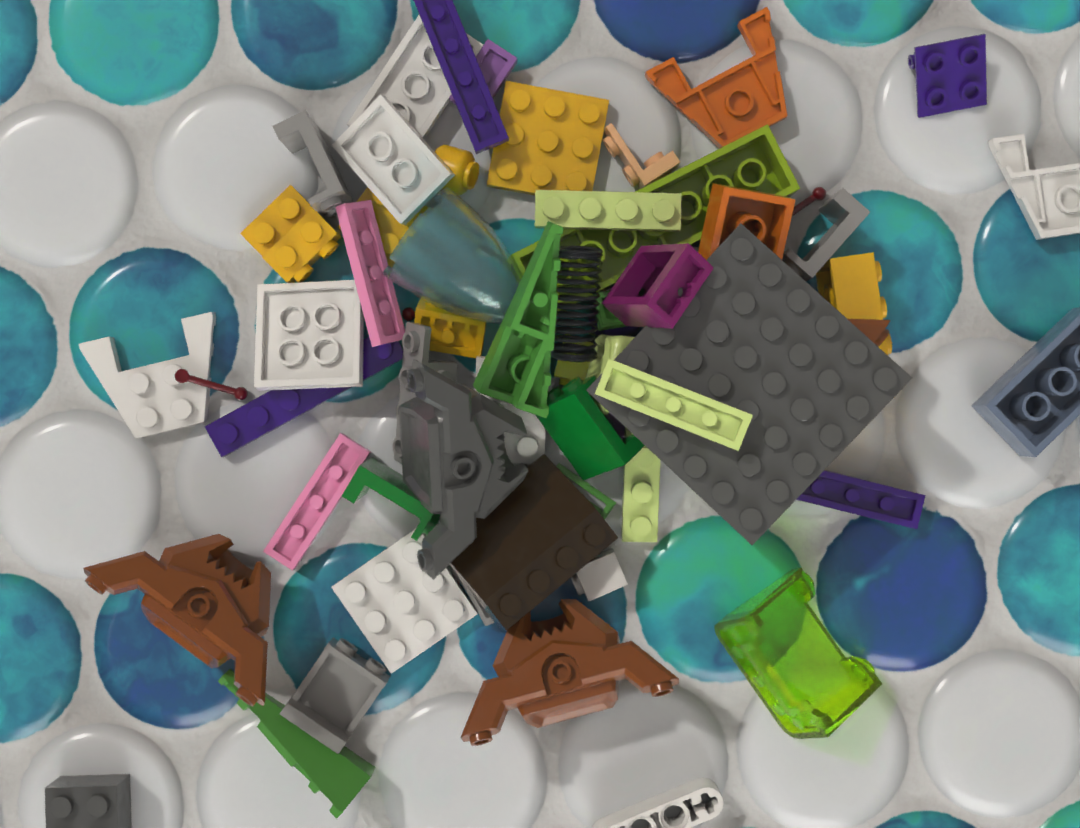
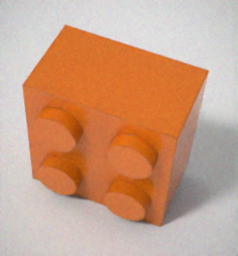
M713 183L698 253L707 260L741 223L782 260L795 199Z

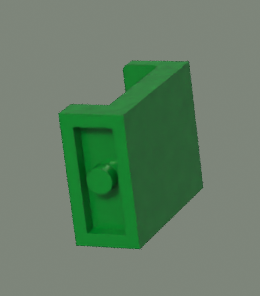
M595 375L581 380L578 376L564 385L562 389L557 386L549 391L547 400L549 414L547 419L536 415L583 481L626 465L645 446L634 435L621 439L586 390L597 379Z
M373 457L358 467L342 494V497L354 504L367 494L371 488L420 519V523L411 536L416 541H418L423 533L427 535L440 521V514H431L421 505L419 499L403 482V475Z

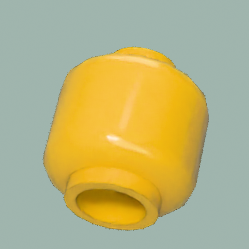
M444 144L438 147L435 153L455 174L440 191L462 195L467 190L473 189L479 176V164L475 162L472 152Z

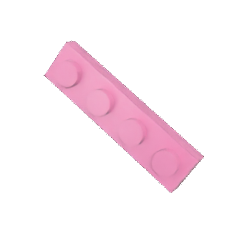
M372 201L351 202L336 206L371 345L375 347L400 341L405 333V328Z
M340 433L263 552L292 571L296 569L341 500L343 492L358 467L367 460L371 451L345 434Z

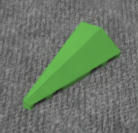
M550 221L547 222L473 383L474 388L481 394L510 403L517 409L546 419L549 414V407L547 406L548 387L551 386V351H554L558 294L556 292L557 276L561 266L559 258L560 239L564 229Z
M230 668L218 682L221 685H225L239 699L237 704L242 710L249 708L261 720L257 726L258 729L291 767H295L310 781L308 787L313 793L321 791L332 802L333 805L329 811L337 819L368 782L376 767L345 746L337 754L281 716L280 712L285 705L266 692L264 706L256 702L252 707L242 701L235 694L238 688L234 685V670Z

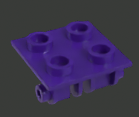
M986 34L914 47V54L908 56V65L910 69H915L918 118L987 105Z

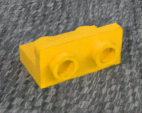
M430 294L421 296L416 307L414 322L431 327L430 351L476 358V356L482 355L490 308L483 307L482 304L476 301L455 302L447 300L442 295Z

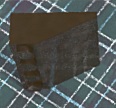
M545 454L526 467L528 473L524 481L485 519L476 518L477 538L449 564L498 628L506 631L618 539V536L598 510Z

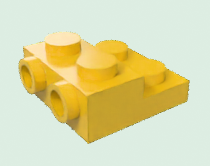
M291 184L240 233L287 283H299L306 280L314 271L311 266L320 257L323 259L328 258L338 248L339 244L337 241L342 237L310 206Z

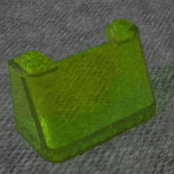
M801 567L790 570L727 614L715 624L714 630L724 648L784 732L796 739L829 737L882 685V682L875 674L874 667L869 661L864 658L844 656L807 603L815 596L814 582Z

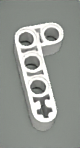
M704 777L697 778L602 817L594 823L592 828H631V825L637 819L647 820L649 822L647 828H691L718 816L723 809V798L714 781ZM707 793L710 801L703 803L700 795ZM685 800H690L693 807L692 810H689ZM676 805L681 807V812L676 817L671 818L664 815V811L669 806Z

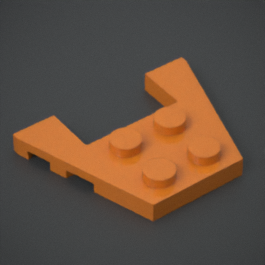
M768 7L739 21L737 25L753 56L697 87L690 88L674 57L645 72L647 81L719 149L767 124L771 127L788 116L781 75L777 67L776 46L774 37H772L771 17Z

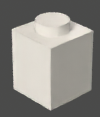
M612 548L598 554L571 577L578 595L585 593L588 601L628 585Z

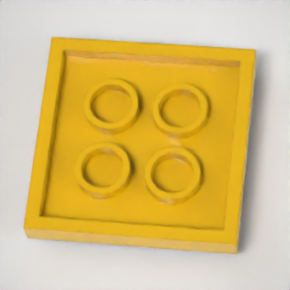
M506 81L499 115L509 141L493 147L487 187L534 196L536 190L593 191L609 100Z

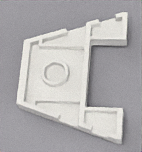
M1024 134L989 140V148L1035 239L1040 240L1080 234V163L1030 170Z
M214 312L181 319L189 355L130 370H121L114 337H105L78 344L80 351L136 439L208 422L210 388L191 382L179 383L175 380L174 375L179 369H185L189 375L211 381L210 366L211 357L214 352L213 331L214 326H216V314Z

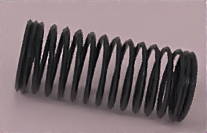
M560 246L559 258L587 259L597 262L589 264L561 262L560 267L590 268L597 271L560 270L558 275L589 276L596 279L586 281L557 278V283L588 284L596 288L585 289L560 286L556 288V291L564 293H591L597 296L558 295V300L590 301L596 304L557 303L558 309H589L595 312L587 314L574 311H557L556 317H588L594 319V321L556 319V325L591 326L595 329L556 327L555 333L571 334L555 335L554 341L565 342L554 343V351H551V357L556 360L589 362L597 358L595 356L597 352L593 348L598 345L594 340L598 337L595 332L599 329L595 324L599 321L596 315L600 312L596 307L600 303L595 299L601 296L596 292L601 288L597 283L602 280L597 275L602 272L597 267L603 263L598 259L603 256V250L600 248ZM576 334H591V335H593V336H595V337L585 338V337L572 336V335H576ZM590 342L594 345L585 346L572 343Z

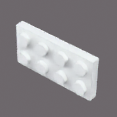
M419 15L347 123L348 126L381 94L387 97L425 140L450 102V89ZM467 34L473 52L477 56L483 44Z

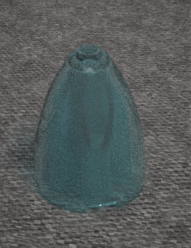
M447 187L437 194L434 199L439 204L434 208L430 206L423 214L420 213L390 256V259L395 262L394 266L391 269L387 267L383 271V275L407 292L447 312L468 319L501 324L523 274L502 239L488 222L471 205Z

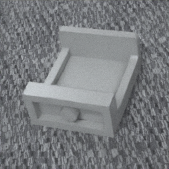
M306 110L272 126L278 139L292 154L307 147L326 187L325 191L308 199L310 206L321 216L328 215L329 218L337 216L336 206L354 202L318 126Z
M844 188L827 199L818 209L833 225L805 257L801 259L791 249L786 250L783 254L782 261L805 281L812 279L870 213L867 208Z
M333 637L292 698L282 709L280 715L339 754L391 676L385 673L387 671L386 667L377 660L369 658L367 661L357 654L358 649L351 642L340 638L338 641Z

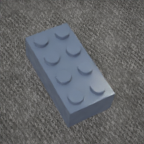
M1080 307L1071 309L971 405L1019 456L1037 457L1080 415Z

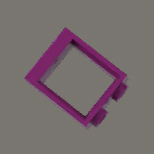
M689 243L641 246L601 304L625 326L645 327L647 325L652 328L673 329L714 267ZM643 288V295L640 296L639 291ZM679 288H682L683 294L681 296L678 295Z

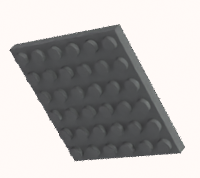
M740 223L707 259L714 268L674 328H652L646 325L614 360L752 414L753 417L739 451L596 395L595 392L602 374L586 391L742 537L753 545L907 385L912 377ZM682 288L678 290L679 296L683 294Z

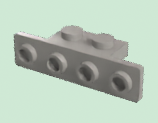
M415 322L406 323L405 333L402 338L404 350L402 368L399 373L400 394L399 403L396 407V438L393 441L394 460L402 463L399 405L417 397L415 393L411 392L407 382L408 370L412 369L413 359L455 382L457 376V362L451 360H428L431 327Z

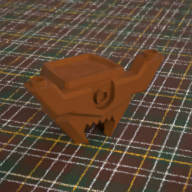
M215 534L167 547L164 549L159 561L146 551L83 568L84 573L88 576L85 582L101 595L105 591L117 595L134 589L144 593L141 609L147 620L211 669L221 666L229 659L234 660V685L238 688L235 694L252 707L256 702L264 706L268 642L261 637L267 633L269 627L271 572L261 561L256 562L253 570L248 568L229 552L228 548L234 545L231 539L221 534Z
M561 599L559 606L564 612L562 615L549 620L531 622L530 611L507 630L492 665L499 677L483 681L460 738L463 742L470 741L471 746L491 742L493 740L492 735L500 732L507 712L512 709L518 708L527 724L540 728L613 708L618 700L619 680L626 679L642 693L651 692L653 697H659L673 692V686L679 684V678L634 642L628 641L620 644L618 631L577 599Z

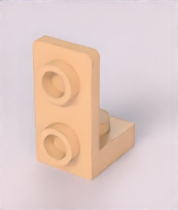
M610 123L605 127L604 135L606 138L603 139V143L611 156L614 158L618 155L625 165L622 172L632 187L638 185L641 189L667 176L678 168L680 160L672 150L665 156L660 151L643 163L646 167L643 170L614 125Z

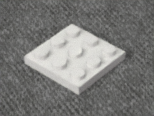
M355 280L257 285L255 389L265 391L363 387L364 315Z
M416 529L331 587L391 674L478 614L473 603L448 567L434 580L420 569L417 552L422 549V541L426 535L423 533L418 541L412 539L411 536Z

